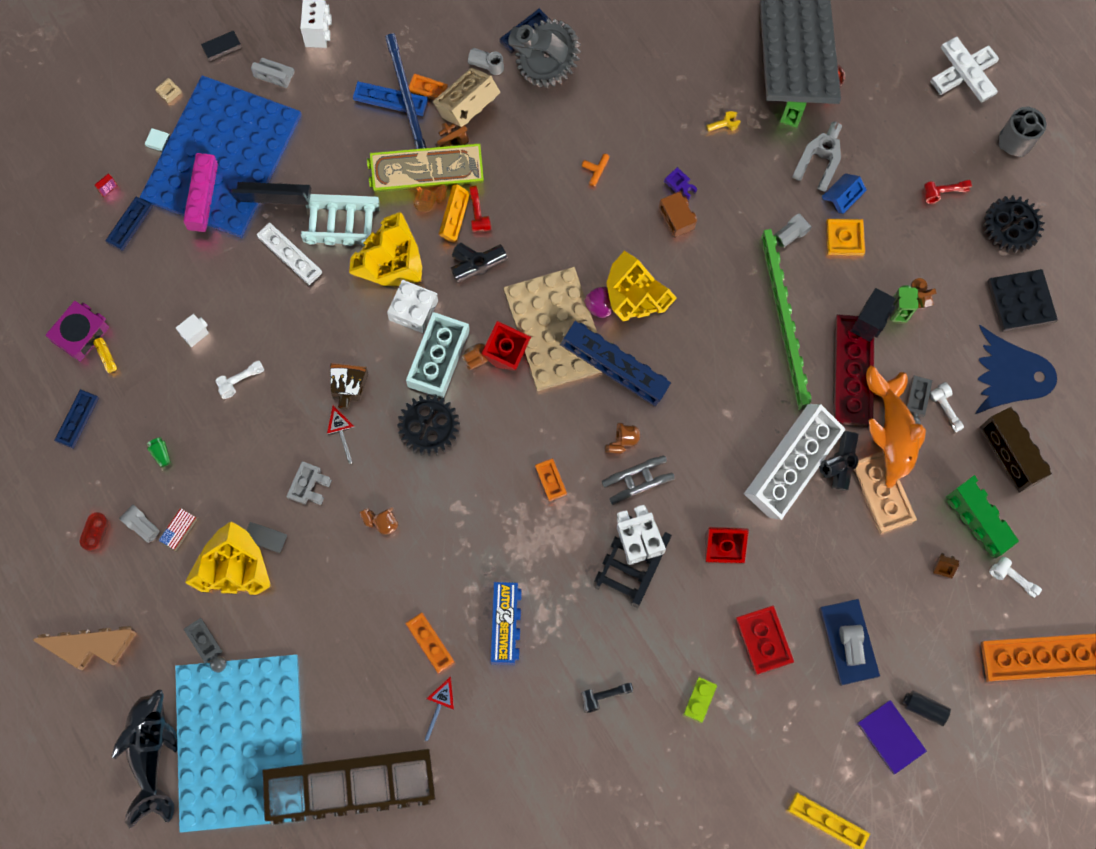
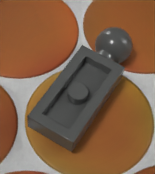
M914 375L906 406L910 410L915 423L921 424L918 416L924 417L926 414L933 380Z
M200 618L184 628L205 663L211 660L210 668L212 671L222 672L226 668V660L218 655L223 651L204 621Z

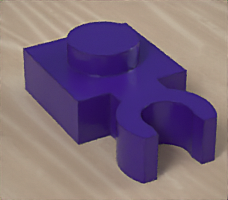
M678 167L664 180L676 193L682 191L683 196L687 200L691 197L687 191H692L694 194L697 193V187L688 184L690 178Z

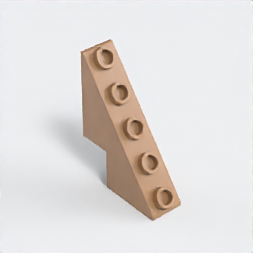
M131 626L119 627V630L111 631V628L99 629V632L91 633L90 630L78 631V634L71 635L70 632L58 633V636L50 637V634H40L33 641L83 671L94 654L115 666L136 633L131 630Z

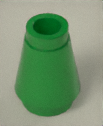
M161 437L147 443V450L160 467L171 463L166 443Z

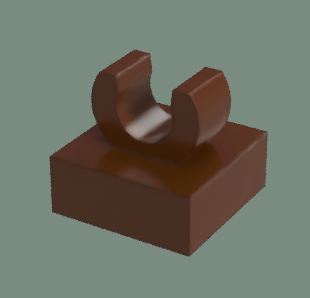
M941 553L933 568V573L953 578L959 567V560H956L954 556L949 558L944 556V553Z

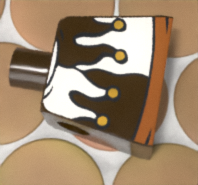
M330 363L331 395L334 399H339V409L348 410L351 400H360L368 377L367 367Z

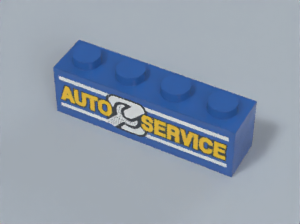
M494 582L491 665H515V660H519V648H516V640H520V628H516V621L521 620V608H517V600H521L522 588H518V583Z

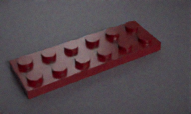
M837 314L835 323L834 418L844 425L869 426V420L874 417V393L868 387L866 373L870 365L874 367V338L869 342L850 332L858 316Z

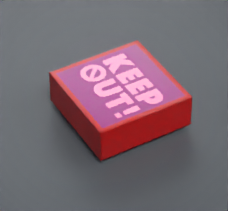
M108 173L94 186L104 197L117 184Z

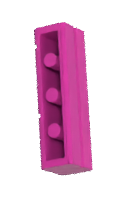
M197 153L195 156L183 221L187 230L206 232L218 168L214 155Z

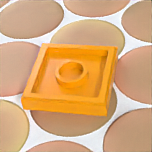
M827 219V255L864 256L863 219Z

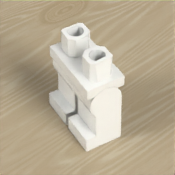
M645 505L634 508L636 517L632 519L629 518L627 511L617 513V530L628 565L643 561L646 557L650 559L662 555L666 550L652 512L648 513Z

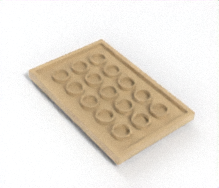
M575 267L504 287V293L516 329L531 336L524 353L537 391L601 373L595 367L560 346V343L575 321L583 323L590 331L597 333L591 313L585 305V296Z

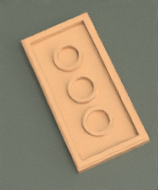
M881 451L859 459L858 466L853 472L880 534L916 522L917 518L900 480L892 488L886 487L884 452Z

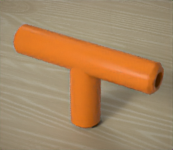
M608 154L602 155L598 165L586 160L582 162V167L594 172L589 181L590 186H596L609 159Z

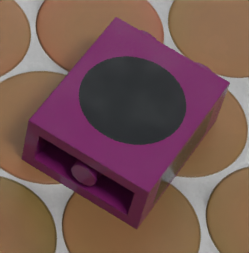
M74 300L45 336L53 344L81 362L94 346L93 341L102 337L109 326L105 322L106 318L98 312L96 314L92 313V309L83 302L79 304Z

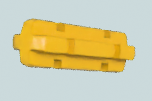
M102 337L95 339L93 343L108 373L116 371L117 367L113 362Z

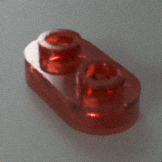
M95 512L86 521L80 537V545L88 552L98 550L102 544L109 524L105 515ZM101 521V525L96 527V522ZM91 539L95 540L93 545H89Z

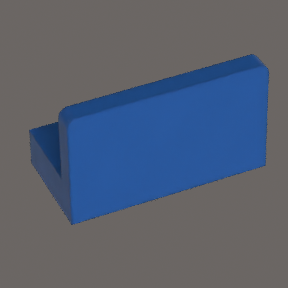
M845 173L822 198L833 202L838 213L844 214L862 196L866 188L860 176Z

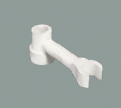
M254 362L243 372L228 379L226 376L218 377L215 382L219 387L218 392L223 399L232 397L236 393L233 384L246 377L263 372L264 368L261 362Z
M944 382L938 385V388L930 391L929 396L933 402L939 401L956 433L962 430L964 426L946 400L953 393L949 384Z
M1001 557L998 563L994 564L989 570L990 574L998 580H1003L1008 575L1024 587L1025 591L1033 598L1042 591L1038 585L1027 581L1010 567L1012 562L1007 557Z

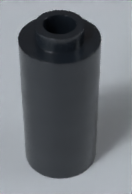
M915 691L907 692L903 699L906 710L942 727L946 724L951 713V708Z

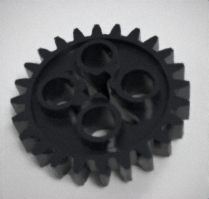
M1014 195L1010 199L1004 196L1002 200L999 198L995 203L993 202L986 211L987 214L984 217L986 222L983 226L988 228L985 230V233L991 234L988 240L994 239L993 245L1000 244V250L1006 247V252L1013 249L1014 253L1018 250L1022 253L1025 249L1030 250L1041 239V234L1044 232V229L1041 227L1045 224V222L1040 221L1043 215H1037L1040 209L1034 210V203L1028 205L1029 199L1023 202L1021 196L1017 200H1015ZM1027 217V218H1025V219H1022L1018 224H1015V223L1018 222L1021 218ZM1010 224L1012 225L1007 230L1003 232L1001 231L1003 229H1006Z
M427 394L426 399H423L420 395L418 402L413 398V405L406 403L408 410L401 409V413L404 416H398L399 421L403 422L397 424L398 428L402 429L398 432L399 436H404L401 439L402 443L407 442V448L413 446V453L419 449L421 456L425 451H427L428 456H431V451L438 455L439 449L446 452L445 445L452 447L450 440L456 441V437L453 434H459V430L456 429L460 427V422L456 421L459 419V415H453L456 409H450L451 402L444 404V398L438 401L437 395L433 399H430L429 394ZM425 409L430 411L429 415L422 416L420 414V412ZM440 418L447 420L443 425L437 423ZM432 420V426H428L426 429L425 424L429 425ZM413 426L421 427L418 432L411 431ZM425 432V435H424L423 439L420 440L419 438H420V437L423 435V433ZM434 434L438 437L435 441H429L427 439L428 436Z

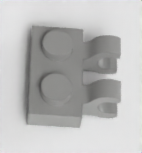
M302 461L286 497L306 505L308 500L322 505L324 497L321 494L312 492L315 482L329 488L332 480L328 476L319 474L321 471L319 467Z

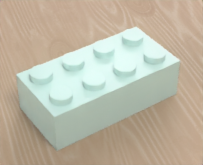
M435 312L432 313L407 376V387L432 396L437 395L441 399L444 398L468 337L469 324Z

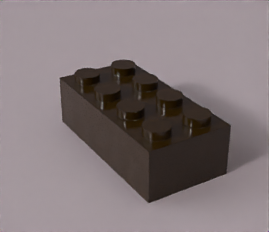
M1012 407L991 416L980 426V429L1019 493L1040 483L1052 474L1049 464L1043 460L1038 446L1032 442L1029 431L1023 427L1018 413Z

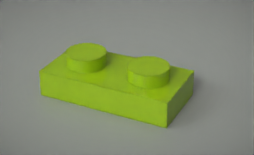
M698 677L683 715L703 723L717 685Z

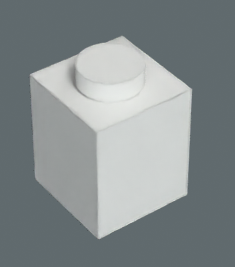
M194 314L176 327L178 333L190 347H193L209 334L206 329L207 323L202 317L197 318Z

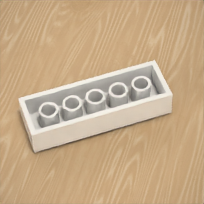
M808 404L747 488L744 495L769 518L782 520L819 468L821 462L824 461L841 437L845 428L821 404Z

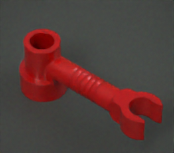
M971 180L936 186L933 181L924 184L926 202L928 204L938 202L941 199L940 193L952 191L969 192V187H972Z
M477 185L470 186L475 220L471 221L473 232L484 230V232L491 231L489 216L482 217Z

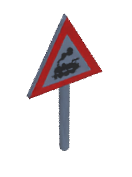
M451 676L426 698L438 705L427 731L425 741H428L441 706L454 710Z

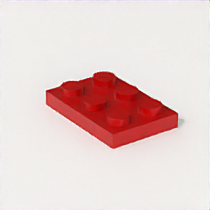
M774 605L735 618L755 675L794 663Z

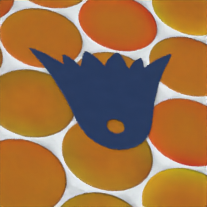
M979 325L985 338L991 344V346L983 345V347L992 356L979 358L980 363L990 371L982 374L978 380L991 387L986 388L981 393V395L989 397L980 405L975 414L1003 404L1041 398L1054 390L1057 384V373L1047 359L1009 343ZM1042 372L1045 375L1044 381L1037 382L1034 379V374Z

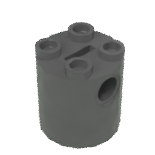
M1021 107L1015 110L999 134L1000 149L1018 157H1024L1029 153L1046 131L1047 123L1043 114L1032 107Z

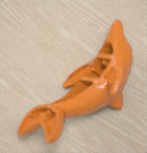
M870 365L866 373L867 384L875 395L882 397L884 400L885 422L883 428L877 421L871 418L869 420V429L875 443L883 449L886 462L885 483L887 488H892L900 478L908 475L914 468L919 450L925 440L926 430L923 428V425L915 423L910 410L899 398L907 386V374L900 372L894 379L886 382L878 373L876 367Z

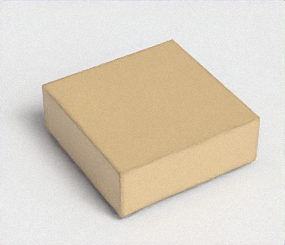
M169 78L155 89L167 103H170L182 93L181 89Z

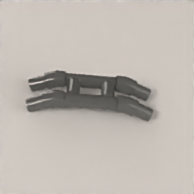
M666 456L651 458L646 462L617 472L602 480L603 486L607 487L624 479L628 489L609 498L611 504L614 505L635 494L674 480L675 476L673 473L663 474L653 479L649 471L652 467L666 463ZM642 472L646 482L635 486L631 475Z

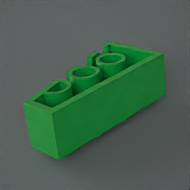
M974 475L946 496L950 507L954 510L956 509L960 514L962 522L969 525L973 530L975 538L981 540L986 546V551L996 559L1017 544L1019 540L1007 522L1003 519L1000 520L999 510L995 505L987 501L986 497L988 494L985 489H979L976 484L979 480Z

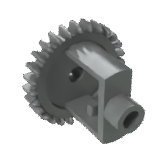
M547 19V23L541 20L540 26L534 23L535 29L529 25L513 27L509 36V45L518 51L515 53L520 58L516 59L517 68L528 82L534 86L542 87L544 85L548 88L549 83L552 86H555L556 81L561 84V77L568 79L566 73H573L571 67H577L573 62L580 60L576 54L581 53L578 49L581 46L577 41L579 37L568 24L557 19H553V21Z

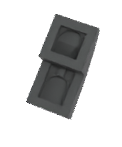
M252 522L249 523L246 530L258 547L266 548L280 554L287 538V534Z

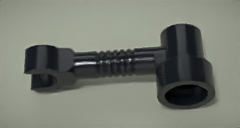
M626 683L594 693L593 689L581 692L584 701V712L591 713L599 710V700L632 693V683Z

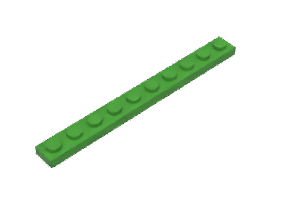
M771 229L763 231L761 239L799 410H804L811 403V394L809 391L807 392V376L803 374L802 370L804 365L803 358L799 356L798 352L800 344L794 334L796 326L790 316L792 308L786 298L788 297V290L783 284L784 272L779 266L780 254L776 252L775 248L777 245L776 236L772 234Z

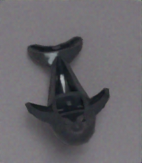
M156 690L152 695L140 697L134 703L127 717L125 730L115 743L112 757L116 759L126 751L130 768L141 787V791L132 801L126 813L125 823L129 828L134 827L141 818L150 812L159 814L165 822H169L174 814L172 799L157 788L158 763L163 744L175 753L178 751L177 734L173 727L165 722L164 706L162 704L164 695L162 690Z

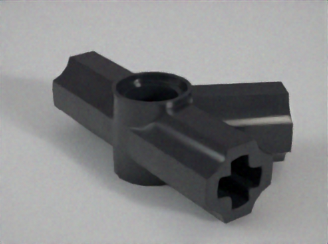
M460 242L454 248L452 257L461 263L450 268L454 278L459 283L476 274L482 275L486 273L489 268L508 260V257L501 244L482 253L476 252ZM479 261L484 262L480 266L475 265Z
M844 431L841 436L839 452L835 453L833 457L822 461L819 466L820 473L824 477L830 478L834 476L833 489L849 490L852 470L858 466V456L855 454L858 433Z

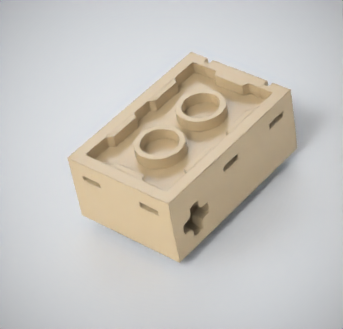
M470 68L433 101V104L443 119L462 127L468 124L470 119L476 114L480 113L489 102H492L500 94V91L491 75Z

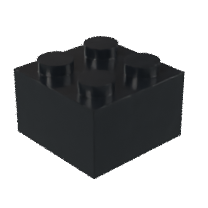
M875 288L850 332L869 342L874 337L878 338L886 326L889 316H891L896 307L893 305L896 298Z

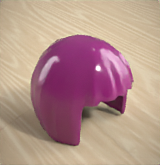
M607 287L595 288L587 294L584 301L591 314L598 318H606L613 314Z

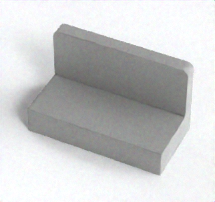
M261 58L259 64L253 62L251 66L255 78L284 88L288 87L295 72L294 68L265 58Z

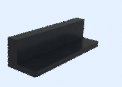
M238 182L237 189H232L231 193L237 202L309 205L312 188L310 185Z

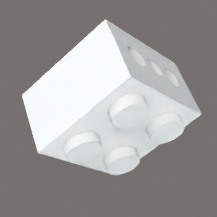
M303 0L301 32L305 47L327 48V41H330L331 34L330 30H328V25L332 23V16L329 14V4H326L325 0Z
M402 280L387 312L389 320L424 333L438 303L437 293Z

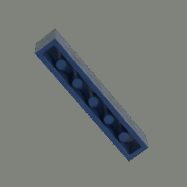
M575 321L560 343V346L654 406L661 401L671 384L665 376L652 371L648 365L638 362L634 356L621 351L617 345L607 342L600 334L593 333L583 323Z

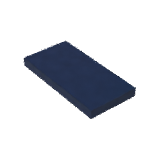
M859 599L820 607L840 686L880 677ZM862 625L864 631L863 650L865 664L847 666L844 644H842L840 639L841 626Z

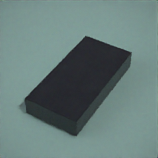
M234 30L201 44L209 62L242 48Z

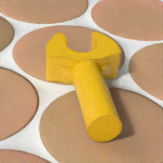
M728 111L725 113L723 120L707 124L708 132L725 126L731 131L735 130L741 121L732 122L730 119L735 118L737 112Z

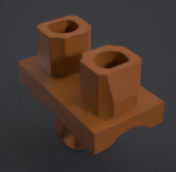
M446 122L442 123L443 130L439 131L438 134L440 137L445 134L447 136L437 141L435 146H453L451 141L456 139L459 145L467 144L469 142L466 134L468 129L466 126H463L452 133V130L456 129L455 124L453 123L448 126Z
M922 278L913 280L911 287L918 289V309L934 305L932 295L937 294L936 289L927 290L928 284Z

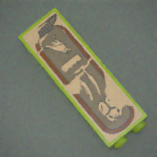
M480 144L370 153V158H367L368 170H372V177H369L370 188H373L374 192L484 183Z

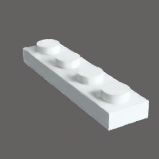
M958 37L942 44V51L981 103L997 94V89Z
M989 45L971 55L982 71L999 60ZM952 66L933 77L930 82L938 93L942 95L965 80L956 68Z
M271 223L267 224L256 234L259 240L308 285L322 274V270Z

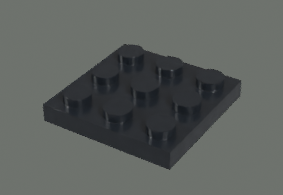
M1043 269L988 279V285L1002 332L1056 323L1058 321Z

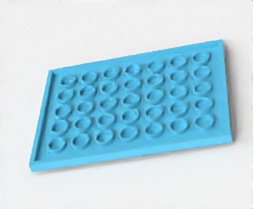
M298 655L226 661V668L219 673L212 671L210 663L175 666L180 833L270 824V821L265 822L263 770L303 765ZM302 776L269 780L272 816L305 811ZM292 818L284 819V822H292Z

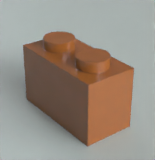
M680 191L661 199L659 203V209L675 238L694 230L697 222L695 213L691 212L688 207L689 202L687 198L683 197Z

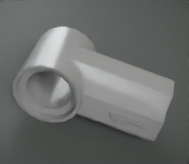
M476 48L470 50L468 64L487 69L493 75H499L504 71L501 53L495 51L489 53Z
M798 213L785 227L774 234L777 245L782 248L786 247L796 238H801L807 234L812 226Z
M132 505L119 519L147 543L153 541L160 531L145 518L146 516L135 505Z
M862 625L841 626L840 639L842 644H844L847 666L865 664L863 650L864 631Z

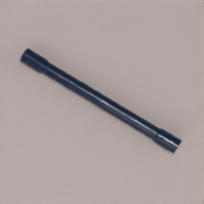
M388 34L385 36L409 119L416 149H424L427 147L413 104L399 53L397 38L395 34Z

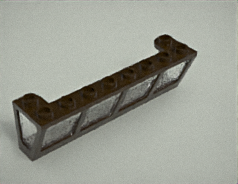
M423 749L264 769L265 822L270 821V825L285 823L284 819L292 818V822L305 821L304 816L312 815L313 820L326 818L328 813H334V817L347 815V811L355 810L356 814L368 813V808L374 807L377 808V811L389 810V805H397L398 809L410 807L412 802H418V806L430 805L431 800H435L430 750Z

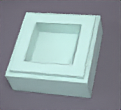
M152 128L145 145L146 147L163 152L170 135L169 133Z

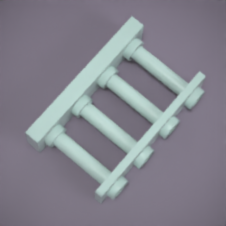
M311 194L309 205H305L306 208L310 209L308 232H301L302 240L312 245L316 243L335 245L336 243L346 246H353L354 244L365 246L363 242L372 231L373 212L380 211L379 197ZM319 209L329 210L327 232H316L317 211ZM337 210L347 211L345 233H334ZM356 210L365 211L364 234L353 233L354 212Z

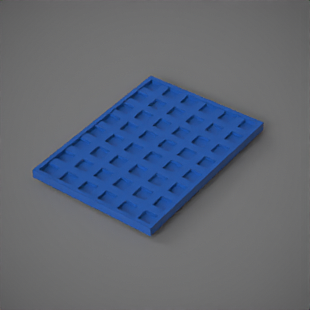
M202 75L139 198L154 206L184 216L195 156L197 153L214 155L218 168L207 225L242 238L259 203L237 202L231 191L232 189H237L238 182L269 183L302 115L301 111Z

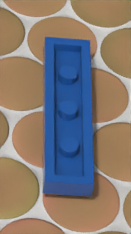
M357 82L353 95L354 101L406 112L401 91ZM411 93L416 114L423 116L428 101L427 97Z

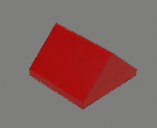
M497 321L483 349L482 356L496 368L516 371L531 336Z
M709 527L705 533L706 562L745 563L749 529Z

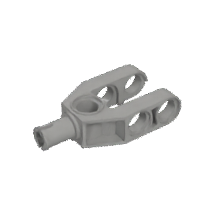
M832 122L827 134L822 133L807 144L792 178L801 181L813 154H817L819 157L830 161L817 189L826 192L841 160L840 140L836 139L842 129L840 123L834 129L837 122Z

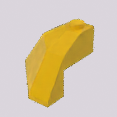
M401 212L385 217L380 222L382 226L376 233L372 232L363 242L365 246L360 252H355L350 258V274L384 286H400L402 280L412 284L421 281L422 263L418 246Z
M625 250L612 264L606 284L612 310L622 321L629 320L630 317L635 316L638 318L649 316L650 313L654 312L663 313L676 300L675 295L669 288L655 280L642 263Z
M232 521L218 529L204 546L185 581L186 584L200 592H209L210 589L221 590V593L237 594V591H248L249 594L258 595L270 587L260 548L245 529Z

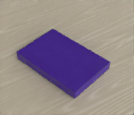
M891 700L857 723L893 775L927 752Z

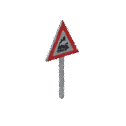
M333 405L327 434L340 433L348 462L351 464L352 459L343 430L355 426Z

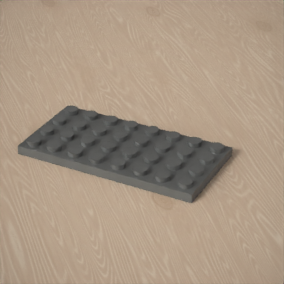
M760 0L767 101L840 104L841 92L831 0Z

